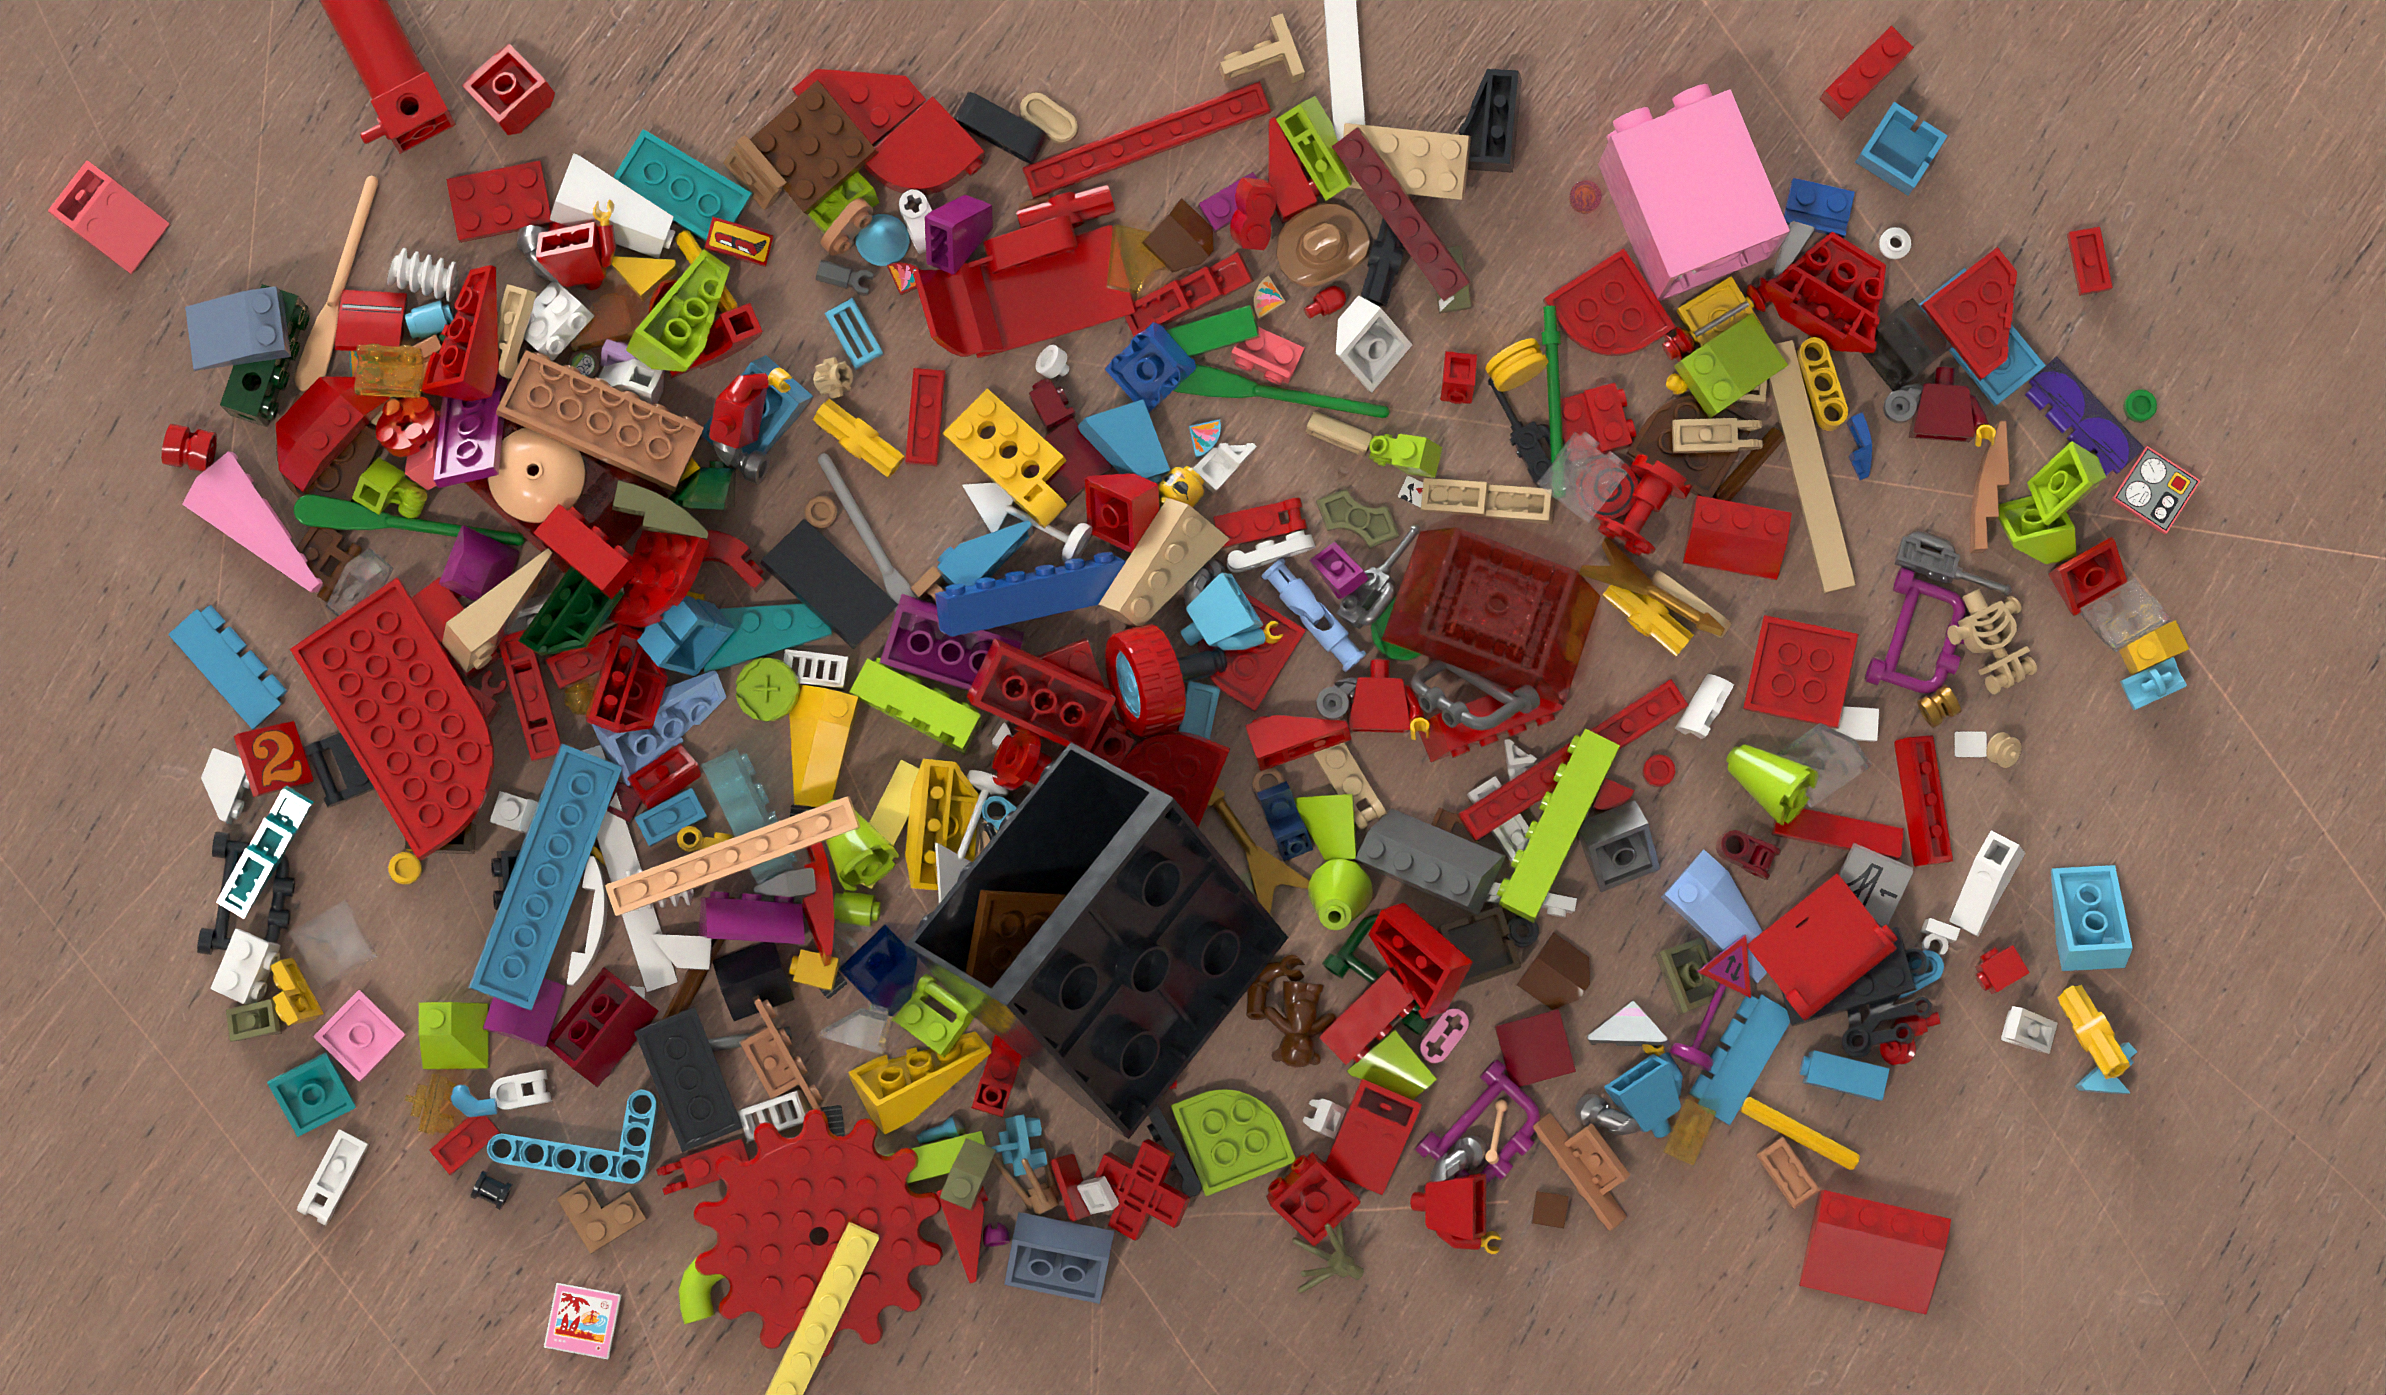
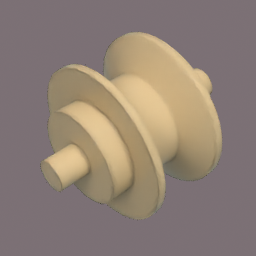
M2005 732L1997 733L1990 739L1987 745V758L1993 763H1998L2003 768H2008L2018 760L2021 754V743L2017 738L2010 737Z

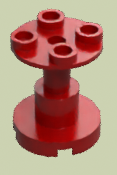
M1638 454L1631 465L1633 472L1642 478L1632 494V498L1636 501L1623 524L1606 517H1600L1598 520L1600 526L1597 529L1602 535L1610 539L1617 537L1625 542L1623 547L1637 556H1640L1642 553L1649 555V553L1653 554L1656 550L1648 540L1639 534L1652 511L1660 512L1669 495L1679 499H1686L1693 487L1691 484L1684 485L1687 479L1662 462L1656 461L1654 465L1646 463L1648 456Z
M1021 726L1014 728L1019 732L1013 737L1007 735L1002 740L993 760L992 768L997 770V778L993 777V781L998 786L1007 790H1015L1025 781L1036 785L1045 767L1052 762L1050 756L1040 752L1041 741L1039 734Z

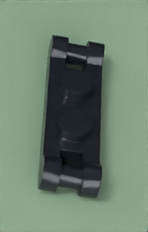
M1156 1105L1148 1115L1152 1123L1147 1125V1128L1156 1143L1162 1140L1165 1148L1175 1153L1170 1170L1178 1169L1184 1180L1181 1184L1182 1192L1190 1197L1196 1196L1201 1190V1183L1160 1108Z

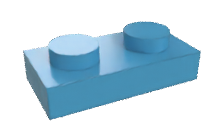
M690 788L634 818L649 847H652L677 834L682 828L692 826L707 818V815L694 790Z

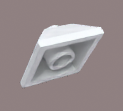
M1358 295L1338 319L1336 354L1366 389L1373 392L1410 349L1412 343L1381 307Z

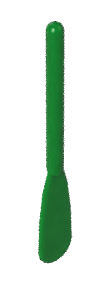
M1195 364L1196 370L1173 390L1177 393L1207 397H1262L1378 418H1386L1390 414L1387 406L1262 385L1243 376Z
M314 494L301 496L294 505L296 519L301 524L312 527L341 530L394 528L457 537L462 526L394 516L385 512L378 515L355 502ZM466 526L502 544L521 546L525 543V537L520 533Z

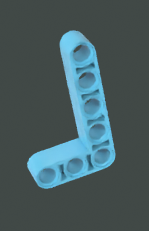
M637 1090L629 1096L619 1152L509 1134H497L489 1140L487 1153L493 1161L502 1164L627 1184H638L646 1178L648 1173L659 1101L652 1092L646 1090ZM640 1096H648L652 1103L651 1109L645 1114H639L635 1109V1101ZM635 1128H642L646 1133V1140L640 1146H633L629 1140L630 1132ZM506 1139L510 1142L512 1150L507 1157L500 1158L495 1152V1147L499 1141ZM533 1145H540L544 1151L543 1159L538 1163H532L527 1156L529 1148ZM565 1150H572L576 1155V1162L570 1168H564L560 1164V1155ZM598 1155H604L608 1160V1168L605 1172L598 1174L592 1169V1160ZM630 1160H636L641 1168L639 1175L633 1179L628 1178L624 1173V1166Z

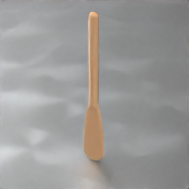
M369 176L365 181L328 300L314 323L299 360L294 381L298 389L303 392L319 377H326L335 343L339 304L378 186V179L375 176Z

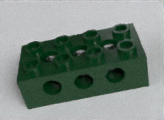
M261 284L260 289H261V288H268V287H270V286ZM283 290L280 291L283 294L291 357L233 365L220 406L230 416L264 427H268L269 421H274L277 416L279 403L276 401L280 390L284 391L287 387L290 377L287 369L290 360L295 361L300 349V343L297 342L300 331L306 330L310 320V312H307L308 306L299 295ZM261 384L257 390L253 391L256 385Z

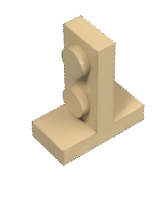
M1283 13L1270 19V28L1274 35L1275 43H1272L1270 40L1255 45L1253 51L1245 54L1237 51L1224 57V61L1220 62L1219 68L1223 81L1282 60L1291 83L1304 79L1305 71Z

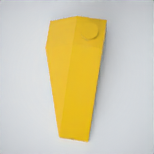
M799 684L798 701L789 714L794 804L817 808L834 799L860 700L858 696L839 691Z
M974 1031L961 1035L945 1058L931 1048L918 1052L917 1047L906 1050L907 1055L889 1060L887 1055L877 1057L849 1071L848 1074L870 1118L884 1134H887L913 1121L991 1054V1050Z

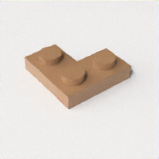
M586 1181L557 1198L590 1254L647 1220L630 1191L604 1208L601 1207Z

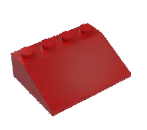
M1820 1190L1816 1201L1799 1286L1926 1315L1944 1256L1951 1219L1832 1191Z

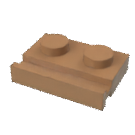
M744 135L736 140V145L732 147L723 164L742 186L752 193V197L761 208L766 210L774 204L782 191V187L787 182L751 140Z

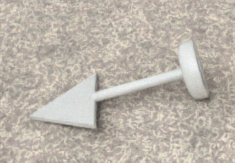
M996 483L962 485L991 533L1000 529L1005 517L1009 513L1023 521L1028 520L1034 527L1065 542L1062 551L1064 563L1069 559L1080 558L1092 534V526L1080 523L1073 529L1070 535L1050 525L1044 529L1028 514L1013 507L1014 501L1011 496Z
M978 770L969 771L967 779L974 789L980 792L958 854L935 843L939 904L957 883L962 869L971 862L965 859V855L987 797L1001 796L1004 798L1009 793V790L994 783L993 777L997 778V776Z

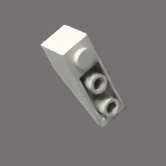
M1992 830L1990 831L1973 862L1949 920L1951 923L1977 937L1980 935L2025 855L2019 844Z

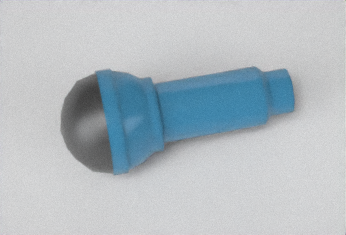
M950 1116L943 1124L924 1130L916 1136L919 1144L929 1143L946 1136L955 1138L964 1134L966 1125L961 1117Z

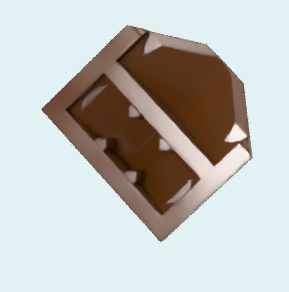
M1181 198L1143 240L1142 244L1173 273L1200 265L1214 251L1213 228Z
M1553 932L1517 986L1551 1010L1575 1002L1581 998L1590 985L1589 957Z

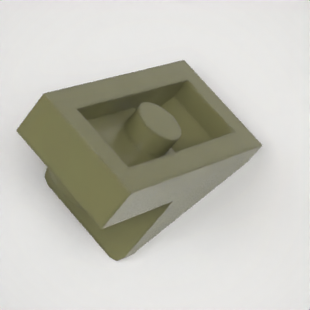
M270 999L226 1009L230 1042L282 1034L274 1000Z

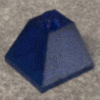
M884 924L838 969L889 1020L912 997L918 957Z

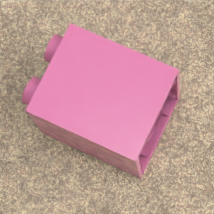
M1708 84L1692 87L1672 98L1675 107L1667 111L1665 115L1653 119L1648 107L1636 109L1614 120L1615 131L1606 136L1608 143L1598 165L1646 281L1659 302L1772 258L1790 232L1731 89L1712 96ZM1692 270H1695L1696 272H1699V273L1693 274V273H1692Z

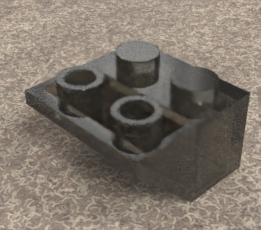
M1911 298L1894 310L1877 326L1875 341L1877 342L1876 351L1874 353H1862V355L1894 392L1910 383L1953 346L1918 303Z

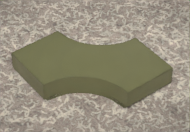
M1346 489L1316 500L1327 531L1335 529L1351 531L1360 536L1369 549L1399 538L1388 507L1368 508L1353 500Z

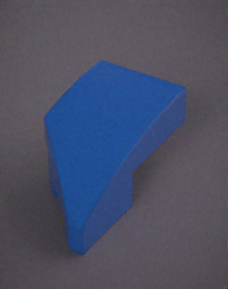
M1863 413L1851 417L1846 422L1858 447V450L1852 452L1848 457L1859 481L1869 477L1872 460V440Z

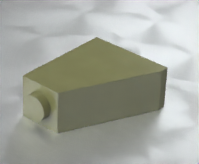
M966 1138L950 1170L940 1198L973 1211L997 1150Z

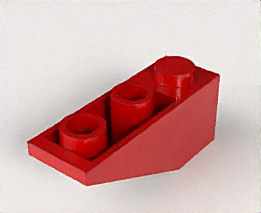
M1273 117L1269 119L1268 184L1275 189L1277 198L1275 211L1283 224L1303 210L1317 205L1316 197L1320 196L1314 181L1312 179L1307 181L1302 171L1305 168L1297 153L1292 151L1288 138L1276 118Z

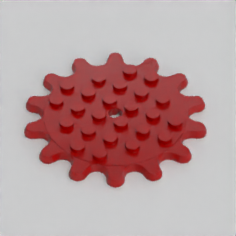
M813 1109L805 1114L802 1132L794 1138L783 1137L771 1123H760L754 1130V1139L758 1146V1152L754 1159L742 1162L730 1155H724L717 1159L715 1163L716 1175L727 1185L725 1197L718 1202L703 1201L694 1209L695 1221L700 1225L712 1228L717 1234L716 1245L697 1256L695 1261L697 1271L704 1276L718 1274L728 1279L730 1290L719 1303V1313L728 1320H735L746 1312L758 1314L763 1321V1327L759 1336L760 1342L767 1349L778 1348L789 1333L797 1330L849 1222L878 1234L879 1239L821 1358L828 1357L832 1353L835 1336L844 1329L855 1331L862 1342L867 1345L877 1344L883 1337L879 1315L887 1306H897L906 1312H913L922 1304L920 1292L910 1283L909 1277L912 1270L918 1266H935L942 1260L943 1251L937 1243L925 1240L919 1231L923 1220L936 1215L940 1211L942 1206L938 1195L933 1192L914 1193L907 1185L909 1174L918 1165V1155L910 1148H902L890 1156L879 1154L874 1146L878 1128L871 1119H860L849 1134L837 1136L829 1130L826 1114L821 1110ZM815 1227H823L828 1232L827 1239L820 1244L813 1242L809 1237L811 1230Z

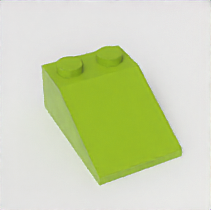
M1751 313L1682 359L1674 367L1710 419L1787 367L1788 364L1754 314Z

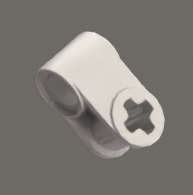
M909 190L902 194L899 200L900 213L918 254L926 252L924 217L932 209L922 192ZM913 200L916 204L921 202L919 212L914 213L912 209L906 210L909 207L908 201Z

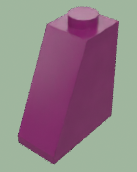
M964 194L928 213L924 217L927 264L955 275L993 229L992 205Z

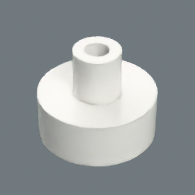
M1056 345L1046 347L1036 361L1037 372L1049 379L1056 377L1058 374L1062 377L1069 372V366L1066 364V352Z

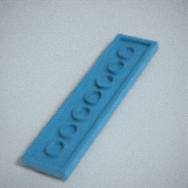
M560 744L469 988L521 1008L532 1010L621 773V766L565 744Z

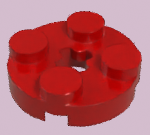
M414 396L400 400L393 399L384 404L382 408L383 413L377 421L375 432L379 443L390 454L399 457L410 456L421 451L422 449L419 446L424 444L426 440L431 443L439 431L440 418L432 404L425 397ZM411 422L413 423L407 426L406 430L403 431V427Z

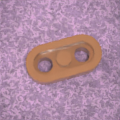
M857 198L850 202L823 235L821 246L830 255L847 252L857 234L872 221L873 208L863 198Z

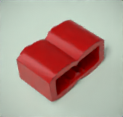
M1242 177L1236 188L1235 202L1237 209L1231 219L1230 233L1232 239L1243 249L1264 251L1271 238V223L1269 219L1274 213L1277 198L1275 189L1264 179Z

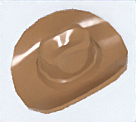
M1321 203L1296 214L1284 225L1277 238L1276 255L1281 271L1291 282L1304 287H1312L1329 282L1359 266L1367 258L1371 243L1365 225L1353 211L1338 203Z

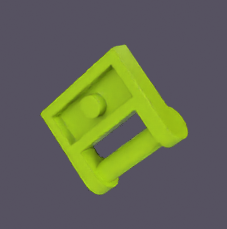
M925 974L919 979L915 991L893 1021L945 1058L975 1017L953 995L937 985L935 978ZM929 995L957 1014V1018L953 1023L924 1003Z

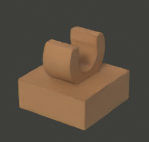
M933 566L910 589L918 599L927 601L931 597L936 603L935 593L944 591L941 586L945 583V580Z

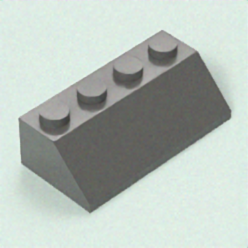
M1391 809L1369 829L1355 859L1370 870L1479 915L1505 856Z

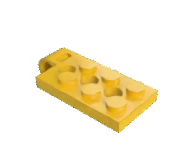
M988 388L943 432L948 441L1011 496L1013 501L1042 528L1045 529L1067 506L1064 500L1045 483L1066 462L1064 456ZM987 426L996 427V432L991 438L983 439L980 437L983 428ZM1014 445L1018 447L1014 457L1009 459L1002 457V452L1007 446ZM1028 466H1039V473L1035 477H1024V471Z

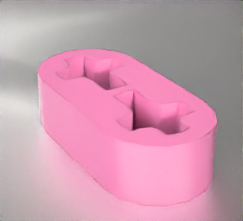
M1452 1008L1440 1016L1420 1044L1419 1052L1426 1062L1436 1064L1442 1062L1449 1055L1468 1029L1469 1020L1467 1015L1459 1009ZM1460 1016L1459 1024L1462 1026V1029L1460 1031L1454 1029L1448 1036L1443 1032L1449 1024L1445 1020L1446 1017ZM1441 1036L1445 1039L1439 1048L1443 1052L1442 1055L1435 1054L1429 1057L1427 1055L1429 1048L1426 1046L1427 1042L1435 1043Z

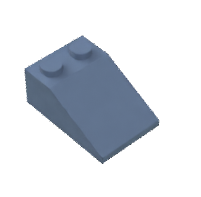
M277 286L242 291L185 307L194 371L291 357L283 294Z

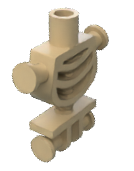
M1980 589L1964 595L1962 598L1970 615L1958 621L1959 627L1953 625L1948 628V638L1954 645L1959 644L1963 639L1967 649L1973 653L1984 654L1993 652L1996 661L1978 670L1980 676L1994 670L1996 676L1990 675L1985 679V685L1989 692L1997 694L2000 692L2001 687L2009 688L2014 685V681L2017 683L2023 681L2026 674H2035L2037 672V665L2031 657H2024L2021 663L2018 657L2030 651L2028 646L2010 654H2007L2004 648L2017 632V624L2011 614H2017L2021 611L2020 602L2015 597L2008 596L2005 599V604L2002 601H1998L1988 606ZM1981 628L1982 632H1978L1976 629ZM2002 631V635L1999 637L1998 633ZM1986 638L1989 645L1984 644L1981 640Z

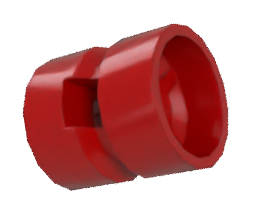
M170 424L163 441L162 463L179 468L187 464L190 470L205 471L214 462L217 434L201 429L191 433L189 427Z

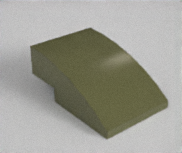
M618 481L612 510L644 516L641 529L707 539L708 531L677 504L648 489Z

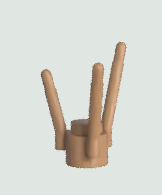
M1044 1139L1039 1140V1146L1044 1148L1046 1152L1047 1165L1044 1166L1048 1186L1046 1182L1039 1184L1026 1158L1021 1161L1033 1188L1028 1190L1030 1196L996 1155L992 1161L1023 1199L1027 1209L1033 1208L1036 1215L1059 1205L1056 1196L1060 1192L1055 1184Z

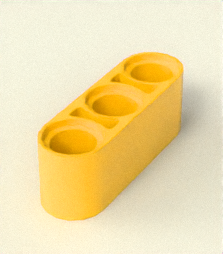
M1809 338L1802 343L1796 353L1803 382L1818 426L1826 431H1834L1847 419L1848 407L1828 346L1820 338ZM1805 348H1815L1819 352V360L1810 361L1807 359L1804 352ZM1815 378H1825L1829 383V390H1818L1814 384ZM1827 407L1835 408L1839 413V420L1829 421L1824 415V409Z

